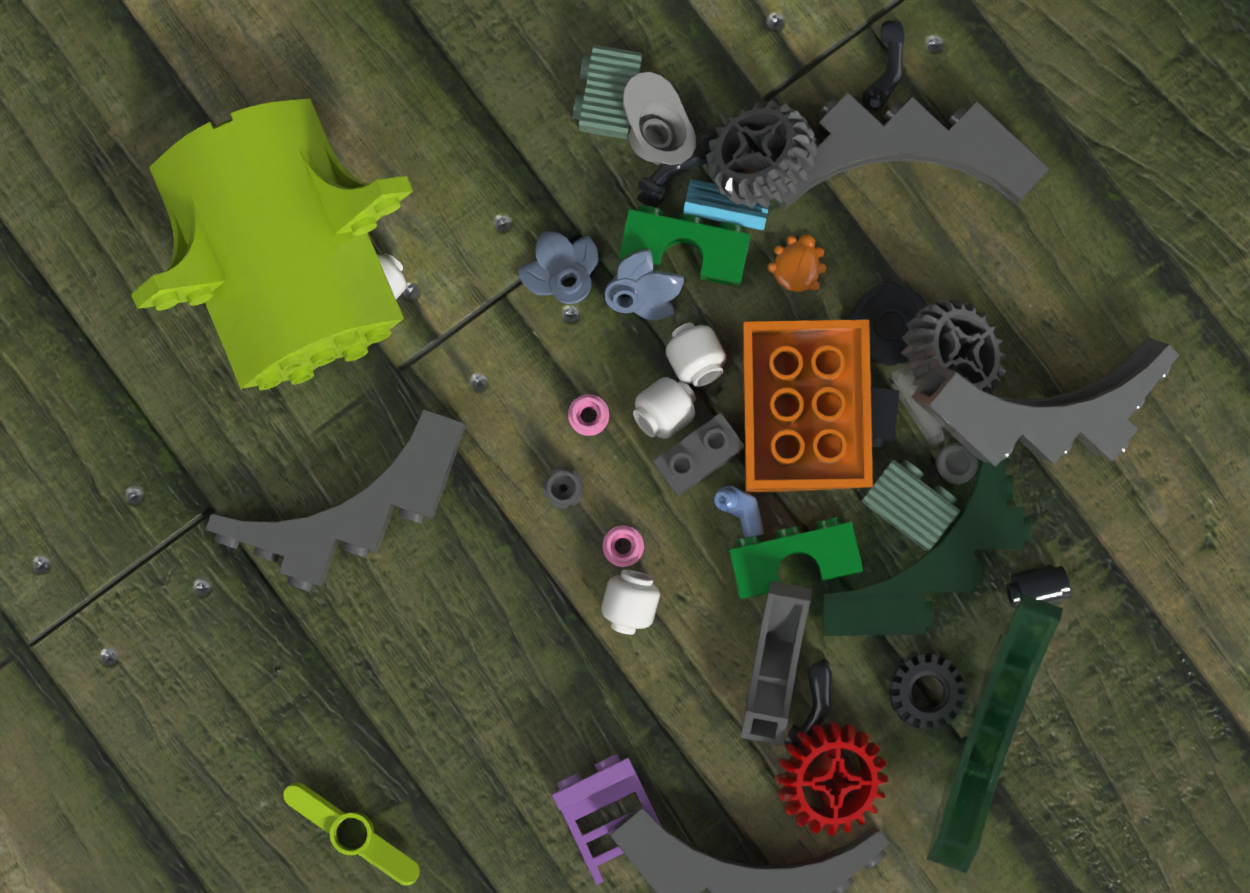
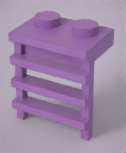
M617 754L595 764L598 771L595 774L582 779L578 772L558 782L559 791L552 794L596 885L604 882L597 866L624 852L617 846L593 858L586 843L608 833L607 831L627 814L584 835L581 834L575 820L636 792L642 807L660 824L629 757L620 761Z

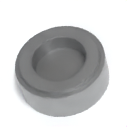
M951 443L938 453L935 462L936 471L940 478L949 484H964L976 474L978 458L961 443Z

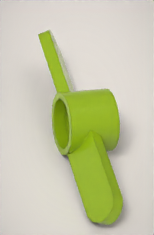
M293 782L285 789L283 794L285 802L329 833L331 843L337 851L345 855H360L402 885H411L417 880L420 874L418 864L376 835L373 823L366 815L359 812L344 813L300 782ZM347 818H356L362 821L367 829L366 841L359 848H347L338 839V827Z

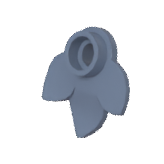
M542 232L536 243V257L538 261L518 268L521 281L536 295L553 294L558 301L565 304H575L582 301L590 292V273L598 264L599 257L595 243L589 236H586L571 244L566 237L558 232ZM575 277L577 279L572 287L563 286L567 278Z
M650 249L639 250L620 261L617 276L605 288V301L611 309L619 313L634 312L644 319H664L674 314L673 306L669 301L679 294L684 283V276L675 273L653 271V257ZM628 294L631 297H621L620 295Z

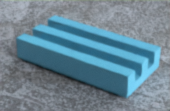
M690 179L683 214L764 230L769 204L765 208L757 202L752 209L743 203L736 205L719 192L715 186L716 184Z

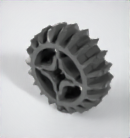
M773 100L766 107L756 101L753 110L750 111L741 106V115L736 118L727 116L728 125L716 128L719 138L708 141L711 152L706 155L707 163L710 166L707 170L709 171L710 178L716 184V188L736 205L743 203L750 209L757 202L767 208L770 200L773 198L782 203L784 193L787 191L796 193V183L798 181H808L805 171L815 168L813 156L818 153L814 142L816 140L815 134L811 127L807 125L808 122L804 116L799 114L798 111H794L787 104L780 106Z
M961 299L938 300L921 308L915 314L916 317L907 323L909 331L902 337L908 346L905 347L901 354L909 358V364L904 370L913 372L915 379L912 385H921L938 364L958 373L979 390L993 395V392L1001 386L999 378L1006 373L1000 363L1007 356L999 351V345L1003 340L996 339L993 333L996 325H989L985 322L986 312L976 313L974 303L963 304Z

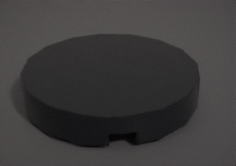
M899 284L875 286L861 296L852 310L851 320H869L870 361L875 364L891 367L909 362V358L901 354L905 347L908 346L902 337L909 331L907 323L916 317L915 314L921 308L928 305L920 294L908 286Z

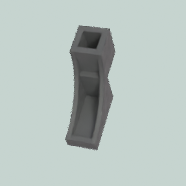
M770 581L758 634L741 738L782 745L800 647L811 600V588Z

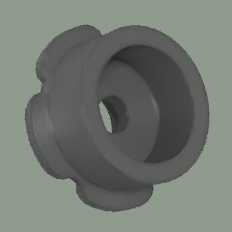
M566 468L555 469L550 473V478L544 481V496L549 498L550 504L558 509H565L568 505L575 506L583 497V491L581 490L583 480L575 471L569 472ZM566 485L568 487V490L566 492H561L560 486Z

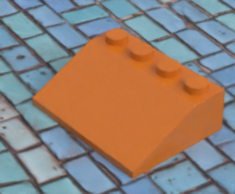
M869 320L743 322L745 492H789L873 487Z

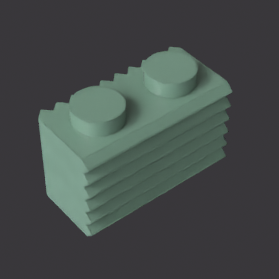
M593 45L592 55L584 54L580 79L587 80L585 94L576 95L573 110V119L579 120V130L581 132L628 139L630 124L622 102L623 91L629 79L640 73L642 53Z
M904 459L901 464L892 460L861 502L927 552L959 513L960 510L953 505L957 499L939 485H936L934 489L927 486L920 480L924 474Z

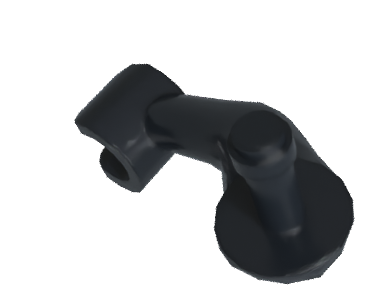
M885 21L882 23L881 43L889 44L888 63L885 72L863 93V103L869 109L878 110L882 108L902 78L905 34L901 22Z
M708 131L701 133V145L696 146L692 156L685 162L675 165L663 163L649 178H641L638 186L643 192L638 195L637 200L645 206L657 208L665 197V189L661 186L670 177L681 170L708 164L706 155L711 152L708 142L711 139V134Z
M826 659L821 660L820 663L812 664L807 671L813 706L801 728L795 724L792 725L783 742L784 747L788 743L793 744L795 747L801 744L797 736L798 732L803 731L809 738L812 737L813 724L821 725L830 712L832 671L829 668L830 663Z

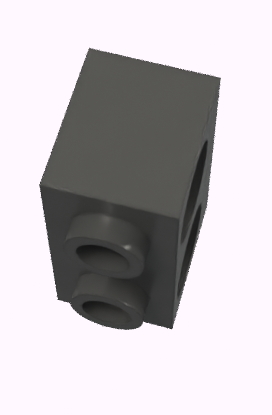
M719 413L653 460V466L675 497L678 498L743 452L745 445L722 413Z

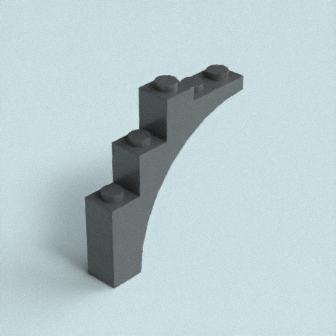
M847 93L840 101L834 96L818 113L822 119L818 124L817 130L826 139L822 141L817 137L814 141L818 153L813 156L815 168L805 171L808 181H798L795 185L796 193L790 191L784 193L782 203L775 200V198L773 200L785 210L806 191L836 174L866 164L912 161L933 163L962 171L990 185L1013 204L1017 205L1045 176L1049 168L977 101L969 110L962 105L946 122L951 127L948 131L913 97L905 105L900 101L896 102L883 116L882 120L886 122L885 126H883Z
M1147 337L1124 362L1102 378L1072 392L1034 399H1013L985 393L958 373L937 364L911 398L976 458L995 467L1000 461L1011 454L1017 440L1035 456L1053 464L1069 452L1075 438L1092 453L1113 462L1117 455L1127 449L1130 439L1138 430L1128 418L1142 407L1145 397L1156 383L1166 377L1171 369V365L1179 354L1169 344Z
M423 410L410 440L393 464L369 487L339 506L309 517L280 522L240 521L211 514L205 530L216 533L214 542L237 549L239 543L242 542L255 547L253 552L255 556L277 562L279 555L283 556L284 559L279 573L289 576L286 583L288 585L309 592L313 584L323 587L339 541L345 542L342 550L366 558L368 551L379 553L394 507L400 509L399 517L415 523L422 524L424 517L434 520L465 430V425L462 422Z
M640 804L607 831L656 893H701L706 887L711 893H843L854 882L851 876L863 866L868 870L878 864L886 856L884 849L890 845L880 830L872 827L849 844L817 858L788 864H747L718 858L688 845L664 829Z

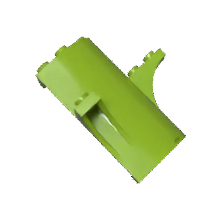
M311 99L269 102L230 113L231 120L224 121L217 126H213L209 122L187 134L149 167L171 221L174 248L167 271L152 275L131 294L136 308L155 307L156 310L161 311L182 302H189L191 306L205 302L240 389L258 386L259 390H267L283 381L289 380L292 385L303 383L314 376L313 371L317 367L326 365L336 358L344 357L345 361L348 362L363 357L368 353V346L388 338L392 334L390 329L404 319L368 232L377 227L376 221L382 216L391 214L401 207L400 202L413 192L407 176L376 179L370 184L353 176L341 164L333 152Z

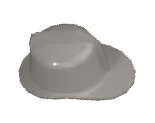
M652 72L638 73L629 79L623 91L622 102L630 124L628 140L631 148L639 157L645 161L653 162L655 165L663 163L675 165L688 160L696 148V134L671 83L661 75Z

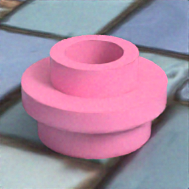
M581 395L569 407V423L581 435H596L603 431L608 424V406L604 400L596 395ZM586 408H592L597 413V417L592 423H586L581 419V413Z
M616 526L609 530L603 539V553L606 559L615 566H631L643 554L644 542L642 536L636 529L630 526ZM619 539L630 541L631 550L627 554H620L616 551L615 544Z

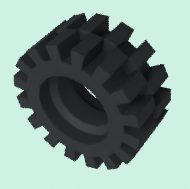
M935 654L914 656L901 663L897 667L895 674L892 675L889 696L892 702L890 704L898 714V717L910 726L920 729H938L953 722V719L963 710L962 705L966 702L967 696L965 695L966 683L961 677L962 673L959 668L955 667L947 658H942ZM924 675L937 678L941 682L944 691L941 702L937 706L928 709L917 705L911 694L913 683Z

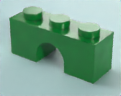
M640 205L638 211L629 209L619 254V263L636 251L650 249L653 257V271H659L662 257L668 248L676 244H688L694 247L702 258L699 280L740 288L751 234L743 233L744 227L727 222H720L719 228L703 224V218L689 214H679L678 219L662 216L663 210L651 206Z
M835 517L816 522L818 530L801 533L800 526L776 531L777 539L761 542L759 535L736 540L737 548L729 550L728 553L739 600L768 594L770 581L780 583L778 569L781 561L791 554H803L809 557L816 565L820 582L862 572L863 567L852 522L842 524L841 517Z

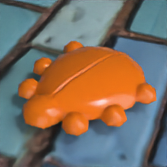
M801 235L798 241L794 236H788L786 239L788 246L784 248L779 245L774 248L777 257L774 263L770 262L767 265L768 271L773 273L777 282L789 291L802 292L808 289L815 291L820 289V283L817 279L820 273H825L827 267L819 262V258L824 256L825 251L821 247L815 248L816 240L811 235Z

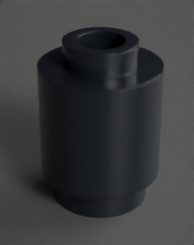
M1052 564L1013 573L1011 575V583L1006 584V593L1011 607H1018L1019 611L1025 614L1062 604L1063 599L1071 597V588L1064 567H1053Z

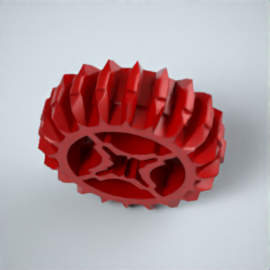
M829 721L826 732L819 724H813V736L809 738L803 731L798 732L797 736L801 744L795 747L793 744L788 743L785 747L792 754L790 759H778V764L786 772L775 775V781L784 786L777 791V796L781 801H787L783 809L788 815H795L794 821L800 827L808 824L809 830L815 834H818L824 827L825 832L829 836H834L839 825L845 833H851V821L855 820L861 826L866 825V820L862 814L866 810L873 814L878 813V808L872 803L874 798H886L885 792L878 788V785L889 782L888 776L879 772L887 765L886 760L881 756H877L880 747L875 742L868 743L869 735L862 730L855 734V728L851 724H845L840 730L836 722ZM841 748L854 751L859 760L860 771H854L850 767L844 766V758L840 756ZM821 753L818 763L813 767L807 768L810 762ZM834 772L839 775L837 778H833ZM826 779H831L830 785L825 783ZM802 786H809L813 790H819V798L823 801V808L813 807L806 802ZM851 790H855L853 795L843 803L845 795Z

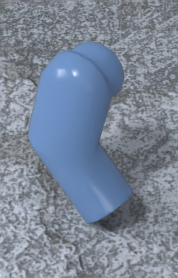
M725 486L716 492L714 497L715 505L718 509L740 518L744 538L764 535L758 502L754 496L736 486Z

